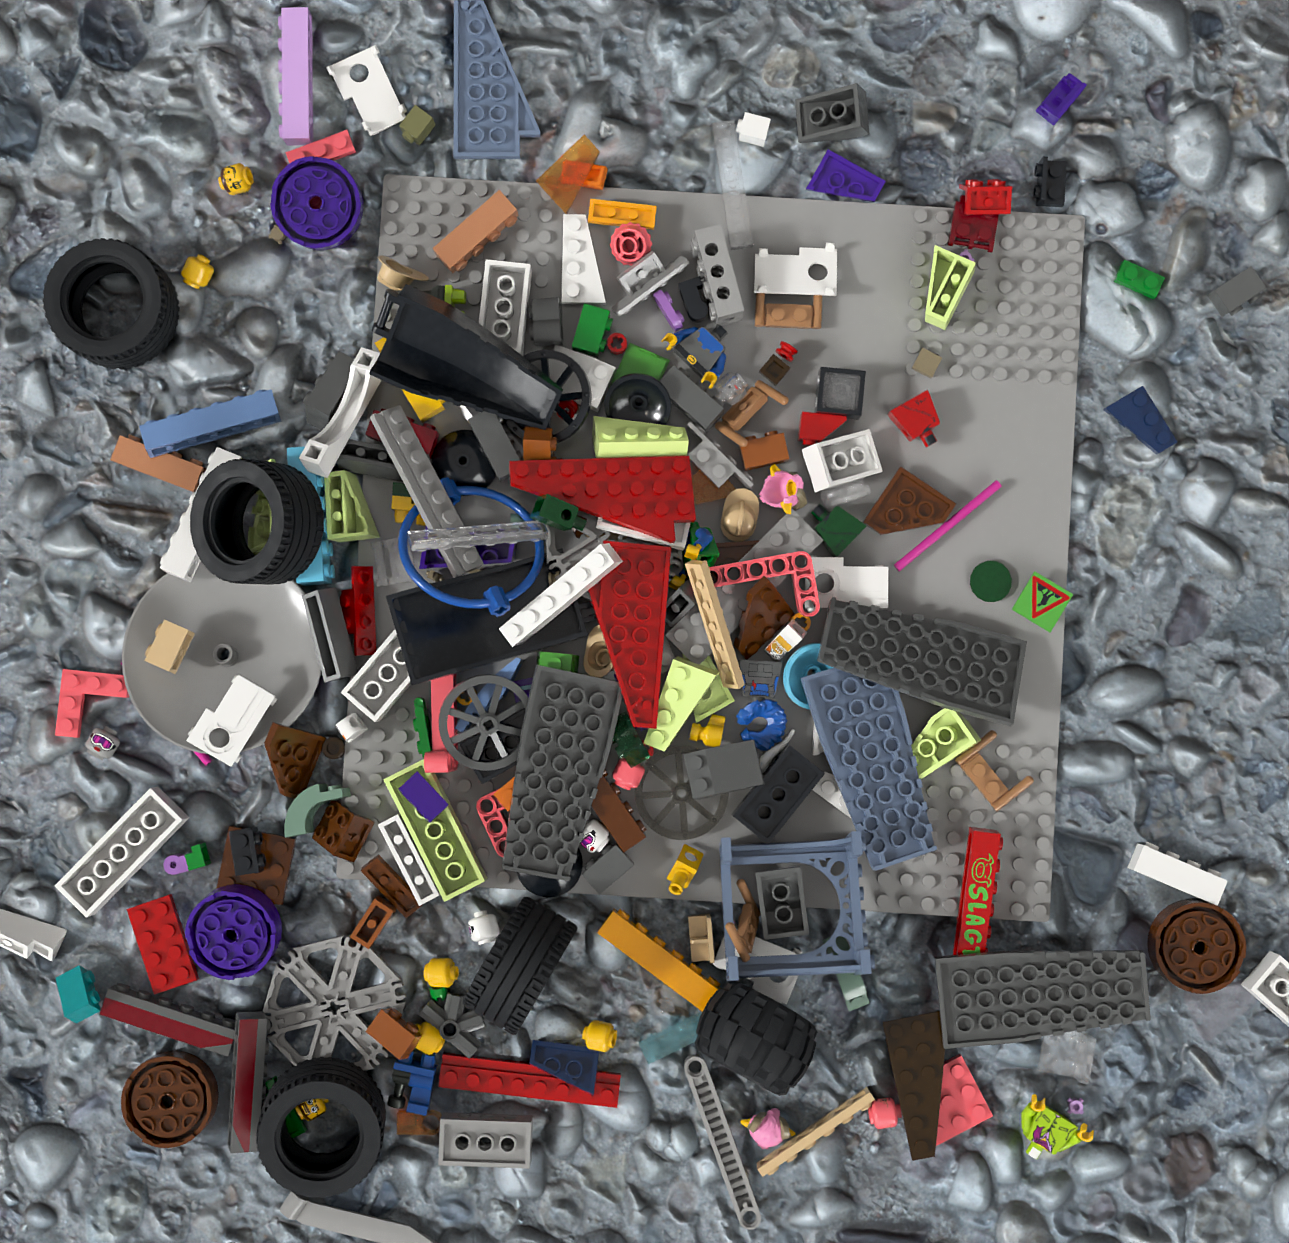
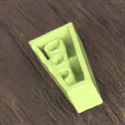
M593 416L592 442L596 458L687 456L689 440L684 427Z
M679 656L674 658L659 698L657 728L648 729L644 744L662 751L667 750L720 672Z

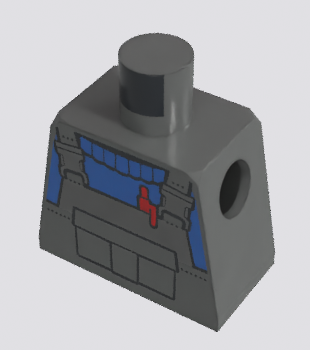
M738 660L745 684L741 687L742 696L752 697L751 703L756 700L762 701L765 697L775 698L782 662Z

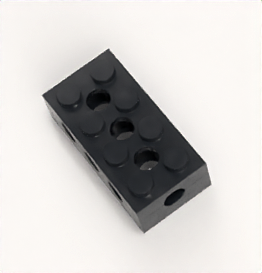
M525 708L500 721V724L522 729ZM501 731L496 732L507 754L511 753L518 746L520 736ZM481 733L460 744L465 756L472 758ZM509 735L517 739V745L514 748H510L506 744V738ZM488 736L479 761H492L501 758L498 750L495 759H490L487 756L486 751L488 747H494L497 750L491 736ZM517 760L506 767L496 770H473L481 784H484L515 766Z
M787 744L763 774L764 784L753 787L733 811L732 816L769 845L825 773ZM791 770H795L798 775L794 782H788L786 779L787 773ZM776 788H782L784 792L783 797L779 800H775L772 797V793ZM762 806L769 807L770 812L766 817L758 815V810Z

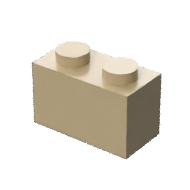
M164 620L155 631L156 638L153 644L148 646L144 661L176 674L195 633Z

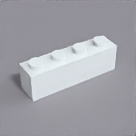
M399 813L378 824L418 905L420 906L439 896L440 893L401 814Z
M1146 842L1145 845L1137 843L1128 865L1129 869L1218 906L1228 882L1220 878L1222 873L1208 868L1207 872L1201 870V864L1191 860H1187V863L1179 860V855L1167 851L1166 854L1158 851V846Z

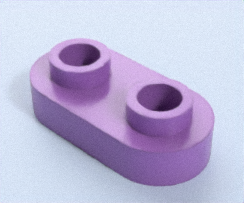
M661 289L653 293L655 302L674 332L683 328L682 323L685 320L680 311H675L671 306L673 301L667 291L663 293Z

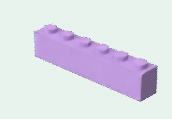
M308 7L281 8V16H278V26L282 30V38H278L279 51L282 52V59L278 61L279 72L282 73V81H279L278 84L279 93L282 95V103H279V114L282 116V124L279 125V136L287 146L307 145L313 142L312 15Z

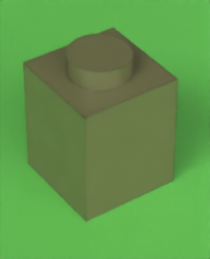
M414 105L399 125L403 133L402 137L409 143L415 142L420 146L435 127L433 117L417 105Z

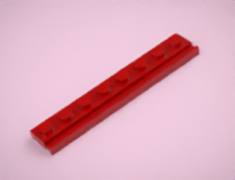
M443 1052L439 1087L617 1108L621 1073L597 1070L593 1096L530 1065L529 1062L478 1056L468 1058L461 1054Z

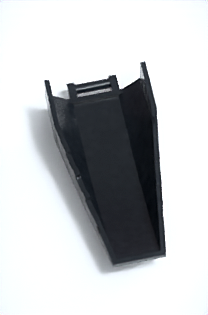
M407 284L399 294L392 289L386 290L384 294L385 301L378 320L372 327V332L386 338V342L369 375L416 395L434 400L442 399L452 402L456 406H467L481 413L485 411L496 414L499 418L511 419L517 423L546 430L563 392L560 386L520 353L451 304ZM393 303L399 305L391 329H388L385 324Z

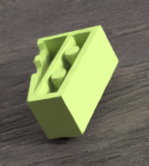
M935 245L925 322L946 330L975 272V262Z
M342 470L330 472L328 478L324 477L327 538L336 542L380 538L356 474Z

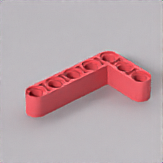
M798 551L709 567L710 571L717 575V581L714 583L715 587L759 580L763 576L771 578L791 574L798 612L803 616L810 617L816 615L820 609L812 559L807 552ZM798 555L803 556L806 560L803 568L795 565V558ZM776 559L781 560L784 564L781 572H776L772 567V563ZM753 563L761 566V574L759 576H754L750 573V566ZM731 567L737 568L739 571V577L736 580H731L727 575L728 569ZM801 578H807L810 582V586L806 591L799 587ZM806 600H810L814 604V609L810 613L803 610V603Z
M457 674L431 680L432 751L425 752L424 755L425 773H449L456 771L458 768V761L450 755L442 742L438 726L442 703L448 693L457 685ZM455 699L451 708L457 709V699ZM448 715L447 719L449 737L458 734V730L455 729L457 717ZM457 742V743H455V744H453V745L458 749V742Z
M497 789L481 797L477 801L476 808L497 854L503 857L504 851L500 845L502 841L506 840L508 822L502 811L505 808L493 795L499 790ZM488 799L493 803L492 811L488 812L482 808L483 800ZM493 820H499L502 823L503 828L501 831L496 832L491 828Z

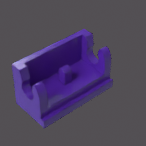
M1068 73L1040 104L1036 112L1054 126L1082 93L1087 84Z
M418 771L398 788L400 793L429 823L449 805Z

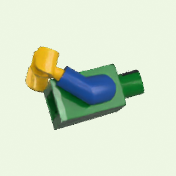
M698 522L690 523L685 549L682 551L684 568L679 573L680 577L676 575L672 577L668 585L669 587L677 590L685 583V580L689 579L685 563L690 560L707 561L709 567L714 566L719 556V550L710 528L700 527Z

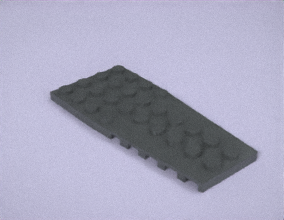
M832 597L828 606L817 661L937 706L1011 727L1015 719L1027 641L960 622L940 618L933 620L924 618V615L920 614L908 615L903 614L900 610L893 609L888 611L880 609V606L871 605V607L858 605V602L855 601L844 602L836 600V597Z
M536 664L520 735L502 863L504 870L564 881L570 880L571 869L577 859L576 853L584 836L583 831L586 821L589 820L593 799L596 798L597 786L600 777L602 778L613 741L622 701V693L618 681Z
M1142 950L995 951L934 957L944 1049L1017 1043L1041 1039L1042 1036H1060L1066 1032L1077 1031L1078 1033L1090 1028L1100 1027L1102 1029L1108 1028L1109 1025L1121 1023L1127 1025L1132 1024L1133 1021L1151 1020L1145 953Z

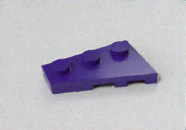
M828 149L806 190L875 202L886 181Z

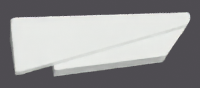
M0 909L1 947L26 959L31 955L32 950L50 961L55 959L66 935V929Z

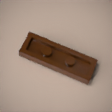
M379 854L362 867L361 872L405 918L423 906V904L418 905L409 885Z

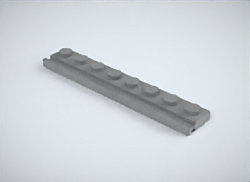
M401 405L383 410L378 414H372L370 419L453 578L481 567L484 563Z

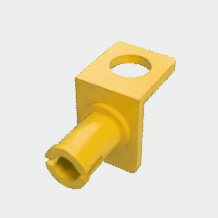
M686 844L683 845L677 861L667 876V880L671 881L669 891L674 895H680L683 892V888L686 889L704 855L702 852ZM685 853H692L696 857V861L688 860Z

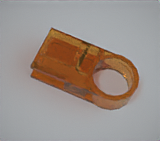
M399 1110L397 1112V1135L431 1136L440 1131V1126L436 1130H428L423 1123L424 1118L429 1115L437 1117L440 1123L442 1115L438 1111L430 1110L426 1116L406 1112L407 1110Z

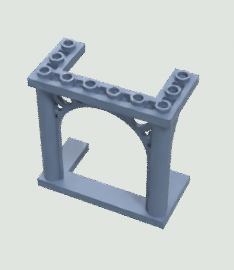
M851 831L844 839L780 842L769 843V845L767 843L731 845V837L721 838L719 852L727 981L756 977L854 973V975L872 974L871 969H875L874 954L870 955V950H864V947L868 945L867 933H863L862 923H866V914L864 909L861 910L860 900H864L863 886L859 887V877H862V865L858 864L857 858L863 854V851H866L865 837H861V831ZM826 858H831L826 867L821 866L819 860L826 861ZM838 861L843 862L844 871L838 876H833L830 871L832 865ZM803 863L821 871L835 887L840 903V916L837 927L824 945L805 954L753 956L747 962H743L740 957L735 956V946L725 928L728 922L733 923L731 865ZM847 875V879L844 881V885L847 886L845 888H841L839 885V880L843 879ZM845 902L848 903V904H849V908H848V909H844V908H843V903H845ZM843 924H849L850 927H847L851 935L843 932ZM838 936L845 937L849 941L850 949L848 951H843L837 947L836 938ZM832 947L833 951L838 955H833V952L826 954V949Z

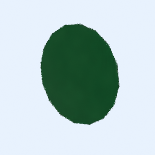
M997 561L980 563L973 569L970 576L972 592L977 598L985 602L1002 600L1011 589L1012 578L1010 572L1003 564Z

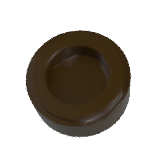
M339 737L326 739L322 746L323 754L329 759L342 757L345 753L344 741Z

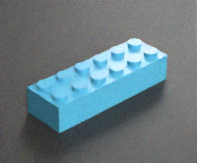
M305 446L287 448L288 465L301 471L312 482L320 497L324 513V531L320 548L307 570L296 578V583L305 586L332 584V578H335V569L330 561V556H333V545L329 543L327 538L324 477L308 472L300 461L299 457Z

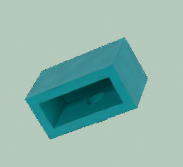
M80 965L56 977L64 1017L75 1023L101 1011L99 1006L100 996L94 986L95 976L92 971Z

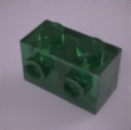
M626 711L618 715L612 744H618L615 748L621 760L625 758L632 768L651 756L636 728L632 726Z

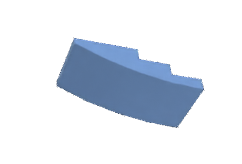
M516 657L496 675L514 681L524 660ZM487 683L477 694L485 711L489 710L496 684ZM503 686L499 700L505 699L509 691L508 688ZM471 702L466 708L465 713L474 716L479 715L473 702ZM460 719L455 729L463 732L469 729L472 723Z

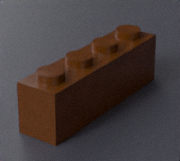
M604 769L602 778L600 777L597 786L596 798L593 799L591 807L621 850L626 852L646 838L644 832L647 828L640 819L636 821L632 816L633 808L627 800L625 802L619 797L621 791L614 782L609 783L606 778L608 772Z

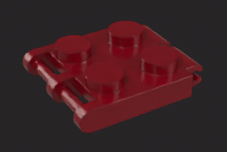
M961 195L960 200L954 204L948 246L955 244L967 246L971 250L973 248L985 249L987 252L992 253L999 214L966 215L964 214L965 195ZM955 238H960V239H966V240H969V241H968V242H965V241H959V240H954V239H955ZM974 241L988 243V245L977 244Z

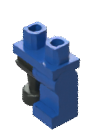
M414 1049L407 1059L399 1060L397 1058L394 1063L392 1080L395 1082L394 1094L389 1095L387 1105L398 1109L404 1108L406 1098L403 1096L405 1087L409 1086L412 1087L406 1112L426 1116L430 1109L437 1069L435 1053L431 1055L423 1053L421 1061L413 1060Z

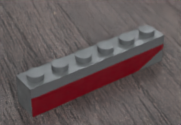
M117 983V985L115 984L108 988L99 1015L227 1057L233 1053L235 1020L229 1018L222 1020L216 1018L215 1014L202 1011L201 1013L195 1011L194 1007L181 1004L179 1006L173 1004V1001L169 998L160 997L158 999L152 997L150 992L131 990L130 986Z
M263 1011L236 1013L227 1146L230 1153L258 1152L256 1132L263 1108L261 1107L262 1099L266 1097L263 1077H267V1063H264L265 1055L269 1053V1042L266 1041V1033H270V1019H267Z

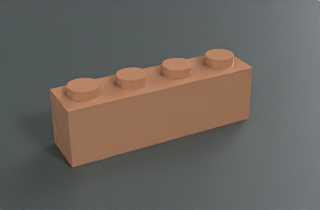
M498 190L432 249L452 273L456 270L459 272L466 267L467 261L472 256L477 257L483 252L484 246L488 242L497 240L501 235L500 232L505 227L510 228L516 223L519 216L518 211L506 196Z
M130 434L128 438L119 436L110 459L111 461L191 492H196L199 486V478L206 471V468L202 467L203 462L190 458V461L182 459V454L175 451L150 458L144 444L141 443L142 439Z

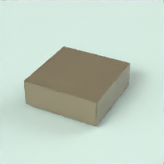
M922 348L911 369L932 378L942 357Z

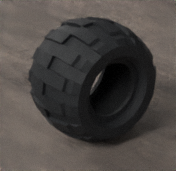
M730 981L725 983L723 989H718L707 1002L699 1018L696 1029L698 1037L694 1043L697 1050L762 1088L781 1096L786 1095L790 1087L794 1088L805 1075L813 1059L816 1047L814 1039L818 1032L810 1021L793 1010L744 984Z

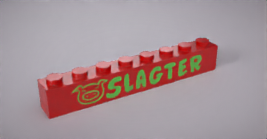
M969 827L953 955L988 952L986 942L991 937L989 920L994 915L992 897L997 892L995 874L1000 870L998 852L1003 847V837H1001L997 830Z

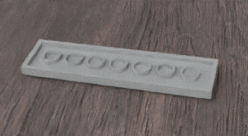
M791 509V514H786L739 562L798 551L810 554L823 539ZM798 555L795 558V565L798 566L805 558ZM776 559L773 561L772 567L776 572H781L784 564L781 560ZM753 563L750 566V573L754 576H759L761 574V566ZM733 567L727 575L731 580H736L739 577V571ZM789 574L767 579L776 588ZM759 580L715 587L730 634L738 627L742 611H745L748 601L746 596L748 591ZM696 604L665 636L691 662L701 664L712 653V649L698 604Z

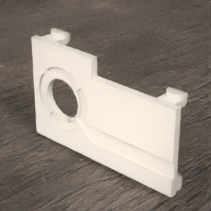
M377 45L326 67L329 74L333 76L344 101L353 98L363 119L362 125L365 131L368 130L370 136L401 123L406 117L404 113L407 112L404 104L400 105L377 54L380 52ZM361 64L368 68V77L363 82H355L350 77V70L355 65Z
M826 243L825 248L799 247V255L768 254V249L759 248V254H755L754 293L836 296L837 249H835V243ZM814 264L825 266L828 273L827 276L822 280L812 279L808 273L810 266Z
M810 555L815 578L819 574L826 573L834 581L831 591L821 593L817 590L820 608H828L832 597H836V600L844 602L855 601L858 602V605L868 607L875 605L880 606V609L888 608V567H883V565H874V567L843 566L844 557H817L816 555ZM805 578L806 591L810 586V582L807 578ZM810 600L805 601L807 611H813L814 604Z
M239 674L235 675L231 682L233 684L216 711L213 712L206 708L196 726L192 727L189 731V737L186 740L229 766H232L234 762H239L242 757L240 752L269 705L273 706L277 701L275 695ZM216 728L225 729L230 737L229 743L223 747L214 746L209 737L212 730Z
M755 936L752 953H749L750 957L802 954L803 951L794 948L792 952ZM724 937L714 959L715 963H713L715 967L726 970ZM735 948V956L740 957ZM788 976L785 981L780 983L772 981L770 977L747 979L754 981L752 989L781 1004L787 1005L798 976Z

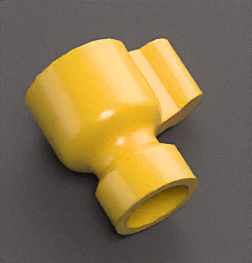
M712 714L706 727H702L698 723H692L689 740L696 742L702 740L704 745L709 747L720 746L726 716Z

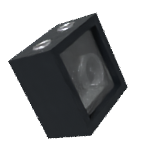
M820 367L814 413L847 416V419L859 420L862 416L866 371Z

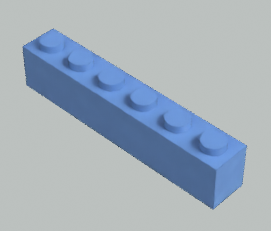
M270 389L259 390L249 396H237L227 402H215L205 408H193L189 412L180 415L171 414L162 420H150L145 422L144 425H140L139 428L145 449L149 457L153 458L282 421L272 390Z

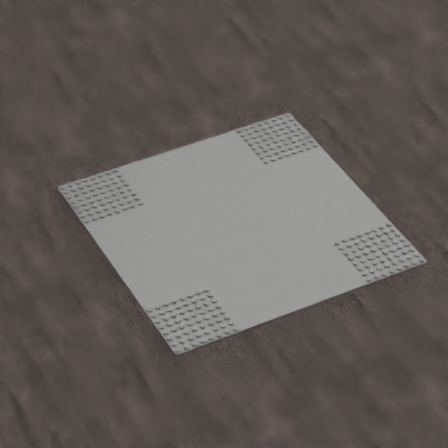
M385 175L383 178L378 257L381 255L389 257L401 265L415 269L428 276V281L414 279L409 285L417 287L418 290H432L436 285H452L454 289L464 290L466 292V304H455V308L464 311L467 316L479 323L485 261L496 260L530 264L532 277L529 305H532V299L560 298L562 305L563 345L559 346L572 350V343L584 304H562L563 214L586 215L606 305L592 306L609 310L610 318H613L610 332L606 331L604 339L607 340L613 333H621L627 340V347L630 342L669 359L670 361L664 375L673 365L678 369L682 367L689 373V379L694 383L697 381L701 383L702 379L674 353V347L669 351L666 349L670 345L669 342H661L667 333L674 334L676 332L669 325L652 294L660 289L663 293L665 291L669 293L673 301L671 306L675 311L679 310L685 320L682 323L683 328L680 330L704 326L711 333L716 328L715 321H710L708 312L705 320L700 323L690 320L678 289V283L698 277L696 268L698 266V258H694L691 251V239L694 238L695 230L721 224L743 303L744 314L742 321L722 326L728 333L721 341L725 346L724 353L726 355L724 372L716 380L713 388H709L711 383L707 380L701 384L707 389L705 393L711 398L716 396L724 404L722 406L724 414L752 386L755 387V383L758 380L763 381L788 397V403L782 405L768 396V401L737 433L744 438L755 435L756 439L765 437L764 434L771 431H777L778 434L784 433L789 460L785 463L776 464V466L781 471L797 472L802 478L807 504L795 512L812 529L820 523L811 514L819 504L829 513L836 506H839L863 522L899 467L904 468L956 503L945 522L995 480L1002 485L999 490L900 572L894 567V564L944 523L884 535L878 534L867 526L837 556L844 557L843 566L874 567V565H883V567H888V608H883V610L892 611L895 609L902 611L903 614L914 615L915 613L924 615V618L928 619L940 618L960 622L1027 641L1014 724L1010 727L964 713L961 714L970 723L979 738H982L990 730H994L997 733V737L978 753L1007 787L1008 791L1027 776H1031L1034 782L996 812L957 764L955 758L921 780L923 786L921 790L923 799L927 803L928 809H926L929 823L932 824L933 831L931 833L937 850L880 870H872L866 853L863 851V854L857 858L858 864L862 865V877H859V887L863 886L864 900L860 901L861 910L864 909L865 911L958 917L969 827L997 830L1001 837H1003V847L998 852L1000 870L995 874L997 892L992 897L994 915L990 919L1047 922L1050 918L1065 609L1051 633L1011 609L1034 571L1065 590L1067 586L1085 218L1081 215L1011 211V214H999L993 252L990 253L985 249L973 248L971 250L967 246L955 244L948 246L954 208L603 187V190L574 185ZM500 190L517 209L518 220L510 228L505 227L500 232L501 235L497 240L488 242L480 255L477 257L472 256L467 261L468 264L464 269L459 272L456 270L452 273L436 256L432 248ZM590 199L657 206L654 230L646 229L647 233L651 235L650 240L653 243L651 251L655 252L664 267L679 256L687 258L690 262L681 274L672 276L668 279V283L665 286L655 289L650 293L648 299L635 304L633 309L626 315L618 316L611 309L612 306L628 295L618 281L617 276L628 269L630 265H623L620 261H617L610 247L611 236L614 234L615 229L620 226L588 223ZM955 238V239H954V240L965 241V242H968V241H969V240L960 239V238ZM974 241L977 244L988 245V243ZM826 243H835V249H837V295H822L821 329L756 327L754 274L755 254H759V248L768 249V254L799 255V247L825 248ZM935 245L957 255H960L964 252V249H967L976 263L975 272L946 330L925 322ZM378 259V267H377V277H378V274H379V272H380V268H381V265H382V263L380 262L379 259ZM814 264L808 269L809 276L814 280H822L828 274L825 266L821 264ZM378 279L376 281L374 323L377 322L384 304V294L387 289H390L379 282ZM699 289L698 292L701 300L706 303L709 309L710 302L709 300L705 301L703 291ZM765 293V304L813 306L814 295ZM393 303L385 324L388 329H391L399 305ZM528 312L523 356L537 350H553L555 345L536 346L534 341L530 340L529 329L533 327V319L529 318ZM374 332L372 340V351L379 352L378 348L375 345V342L382 339L383 337L375 334ZM616 338L611 346L613 348L616 346L617 349H620L623 341H618ZM781 341L790 344L798 351L796 355H793L794 359L792 362L783 359L775 352L777 348L781 347ZM606 343L604 353L600 352L598 358L590 357L616 367L617 371L625 351L619 355L613 354L608 350ZM922 348L942 357L932 378L911 369ZM773 354L790 367V370L777 386L773 385L759 373L760 369ZM541 360L532 362L533 365L542 371ZM820 367L866 371L862 416L859 420L847 419L840 428L823 441L870 429L883 472L815 492L802 449L809 446L802 445L803 442L797 440L802 411L814 413L818 371ZM381 380L368 404L367 427L373 410L381 411V408L389 409L401 405L405 415L414 419L415 424L422 426L423 423L435 426V430L440 434L438 442L453 431L472 430L469 422L462 415L458 407L449 401L443 403L444 411L422 423L402 389ZM926 390L930 393L940 424L932 429L937 442L927 448L920 437L911 442L908 441L887 415L892 409ZM605 398L598 412L590 409L584 424L574 435L557 443V449L554 451L557 459L596 458L592 442L593 416L606 417L604 410ZM641 398L635 399L638 403L643 402ZM577 403V405H578V411H577V413L574 415V417L572 418L573 420L576 418V416H577V414H578V412H579V410H580V406H581V405L578 404V403ZM671 403V413L666 425L684 427L686 429L689 440L688 456L701 443L687 429L689 422L693 425L695 423ZM555 411L551 416L550 428H553V435L569 426ZM504 423L503 425L505 426V428L508 431H510V433L515 437V439L523 446V440L520 437H518L515 433H513L507 426V424ZM714 424L704 435L709 440L714 439L721 446L720 451L725 456L730 455L737 462L736 467L742 472L744 468L739 445L718 431ZM366 436L367 443L384 446L382 442L370 439ZM460 458L459 463L465 465L467 458ZM690 461L696 514L695 522H698L700 527L710 528L716 543L735 542L728 539L721 530L724 502L732 491L747 488L732 475L718 489ZM771 466L746 471L753 478L751 482L754 485L750 491L758 498L759 514L753 535L744 541L761 540L786 515L783 508L770 506L759 498L765 479L771 475ZM363 474L362 492L380 538L359 540L357 566H373L377 651L395 630L386 596L418 586L407 574L402 564L398 549V537L402 524L395 522V511L391 509L393 482H404ZM496 476L488 489L495 490L512 498L530 514L537 497H539L538 495L510 486V477L500 482ZM477 495L461 496V501L454 508L466 530L518 539L515 561L513 562L535 556V542L528 525L526 524L525 528L520 531H511V513H516L514 510L491 498ZM415 518L410 527L407 540L408 553L415 569L428 583H435V581L427 578L426 572L430 570L443 575L442 578L444 580L453 578L448 567L419 569L426 526L416 525ZM537 524L544 541V553H546L545 524ZM555 528L556 550L562 548L565 553L588 539V537L585 536L586 534H582L580 538H576L572 529L562 531ZM822 542L809 554L816 555L817 557H833ZM673 557V560L679 561L681 565L679 567L670 565L669 570L680 577L679 573L684 568L683 558L680 561ZM805 559L797 567L803 568L805 566ZM997 561L1009 570L1012 578L1011 589L1002 600L985 602L977 598L972 592L970 576L973 569L980 563ZM508 563L483 564L481 567L486 570ZM822 573L815 578L819 592L827 593L832 590L834 581L829 574ZM789 574L776 589L793 612L797 614L799 612L796 606L791 574ZM801 578L799 581V587L804 591L805 578ZM668 586L667 600L677 590ZM582 596L577 599L578 604L590 602V600ZM804 602V603H803V610H804L805 612H807V613L812 612V611H807V608H805V602ZM594 608L580 610L583 618L595 614ZM820 608L816 615L809 617L811 625L806 631L805 637L778 661L782 662V669L775 698L765 697V699L776 701L784 709V713L787 716L785 734L781 737L782 740L794 729L795 733L788 742V745L793 747L821 771L833 774L825 752L819 755H811L814 720L810 709L800 707L794 703L787 695L783 684L784 669L792 654L807 644L821 643L828 608ZM803 617L801 619L795 618V621L805 628L806 624L804 622L806 620ZM598 620L585 623L588 633L586 637L539 651L578 655V673L588 675L583 665L589 633L595 626L599 625ZM665 622L664 634L666 635L672 628ZM789 622L784 624L748 660L776 662L764 649ZM739 626L730 634L732 645L734 644L735 637H739L741 630ZM353 634L352 650L359 672L372 655L355 656ZM667 638L675 658L677 656L683 658L682 652ZM733 646L737 661L746 660ZM539 651L518 656L524 662L514 681L533 678L537 652ZM712 652L709 656H710L711 660L713 661L715 667L717 668V665H716V662H715V659H714V656H713V652ZM516 657L457 673V684L476 675H496ZM614 670L609 672L606 676L601 677L604 679L616 681L614 677ZM669 670L661 673L659 698ZM809 670L807 675H811L813 670ZM431 681L410 685L379 722H374L348 700L347 716L351 713H356L368 730L350 743L345 740L342 788H350L351 797L342 798L341 804L353 813L369 818L375 823L355 862L337 857L336 876L340 879L369 880L361 872V869L379 854L407 883L378 827V824L400 813L383 779L424 759L422 754L418 752L417 741H420L419 733L415 732L413 726V719H416L414 700L418 697L425 699L432 732ZM487 683L478 684V685H475V686H472V687L476 690V692H477V694H478L479 691H480ZM728 688L735 701L713 713L726 716L720 746L744 742L740 734L746 727L749 731L759 732L767 726V720L764 717H757L748 725L737 723L736 715L740 709L751 703L752 698L742 696L741 688ZM510 689L505 699L499 700L495 715L516 704L514 692ZM465 690L464 694H461V699H466L469 702L470 696L467 690ZM899 692L913 743L928 724L931 717L944 708ZM623 697L610 753L605 766L608 772L606 778L610 784L615 782L612 773L620 758L628 759L629 755L637 758L634 754V746L637 742L645 740L648 729L641 731L640 727L635 728L632 726ZM457 701V710L465 712L469 705H462ZM694 711L667 750L662 751L654 748L650 759L641 760L640 765L645 768V773L637 788H631L629 791L617 785L621 791V794H619L623 802L627 800L634 810L631 813L636 821L640 819L647 828L644 832L646 838L625 852L634 862V866L600 895L722 902L719 852L721 838L731 837V845L765 843L732 816L733 811L753 787L705 799H693L683 754L713 748L704 745L702 740L697 742L689 740L692 723H696ZM711 715L697 723L701 724L702 727H706ZM488 720L484 722V727H490L492 725V721ZM477 733V734H475V735H473V736H471V737H468V738H466V739H464V740L458 742V750H459L462 754H464L463 750H462L461 747H460V744H462V743L466 742L467 740L473 738L474 736L478 735L479 733ZM509 735L506 738L507 746L514 748L517 745V739ZM640 744L638 746L640 749L638 754L640 756L643 754L644 756L649 755L648 749L650 747ZM488 747L486 754L490 759H495L497 757V750L494 747ZM757 749L758 758H760L766 751H760ZM779 752V753L772 759V761L770 762V764L768 765V767L766 768V770L769 768V766L773 763V761L777 758V756H778L781 752ZM458 762L456 771L435 773L487 876L485 882L475 887L527 890L520 882L516 872L503 869V857L497 854L476 808L477 801L481 797L503 787L515 777L516 765L484 784H481L472 768ZM795 770L789 771L786 776L787 781L794 782L798 776ZM776 788L773 791V799L779 800L783 797L784 792L782 788ZM812 790L770 843L844 839L851 831H856L850 817ZM485 799L482 802V808L488 812L492 811L493 803ZM591 807V814L587 822L589 823L591 820L596 819L605 826ZM760 807L758 815L760 817L768 816L770 812L769 807ZM503 809L502 811L508 822L510 811L507 812L506 809ZM493 820L491 828L499 832L502 830L503 825L499 820ZM609 832L608 837L610 838V840L605 846H607L609 843L613 846L616 843L615 839ZM502 841L500 845L503 851L505 849V841ZM579 844L583 866L590 859L594 858L596 861L602 855L597 851L590 853ZM686 844L702 852L704 855L686 889L683 888V892L680 895H674L669 891L671 881L667 880V876L677 861L683 845ZM685 853L688 860L696 861V857L692 853ZM826 858V861L819 860L821 866L826 867L831 858ZM841 861L835 862L831 867V874L833 876L840 875L844 871V863ZM773 863L730 866L732 903L746 904L736 884L738 879L745 880L755 903L759 904L755 872L800 866L806 907L840 909L838 894L831 881L821 871L803 863ZM582 872L576 885L567 892L599 895L584 878ZM847 875L843 879L839 880V885L841 888H845L847 886L844 885V881L847 879ZM843 903V908L848 909L849 904Z

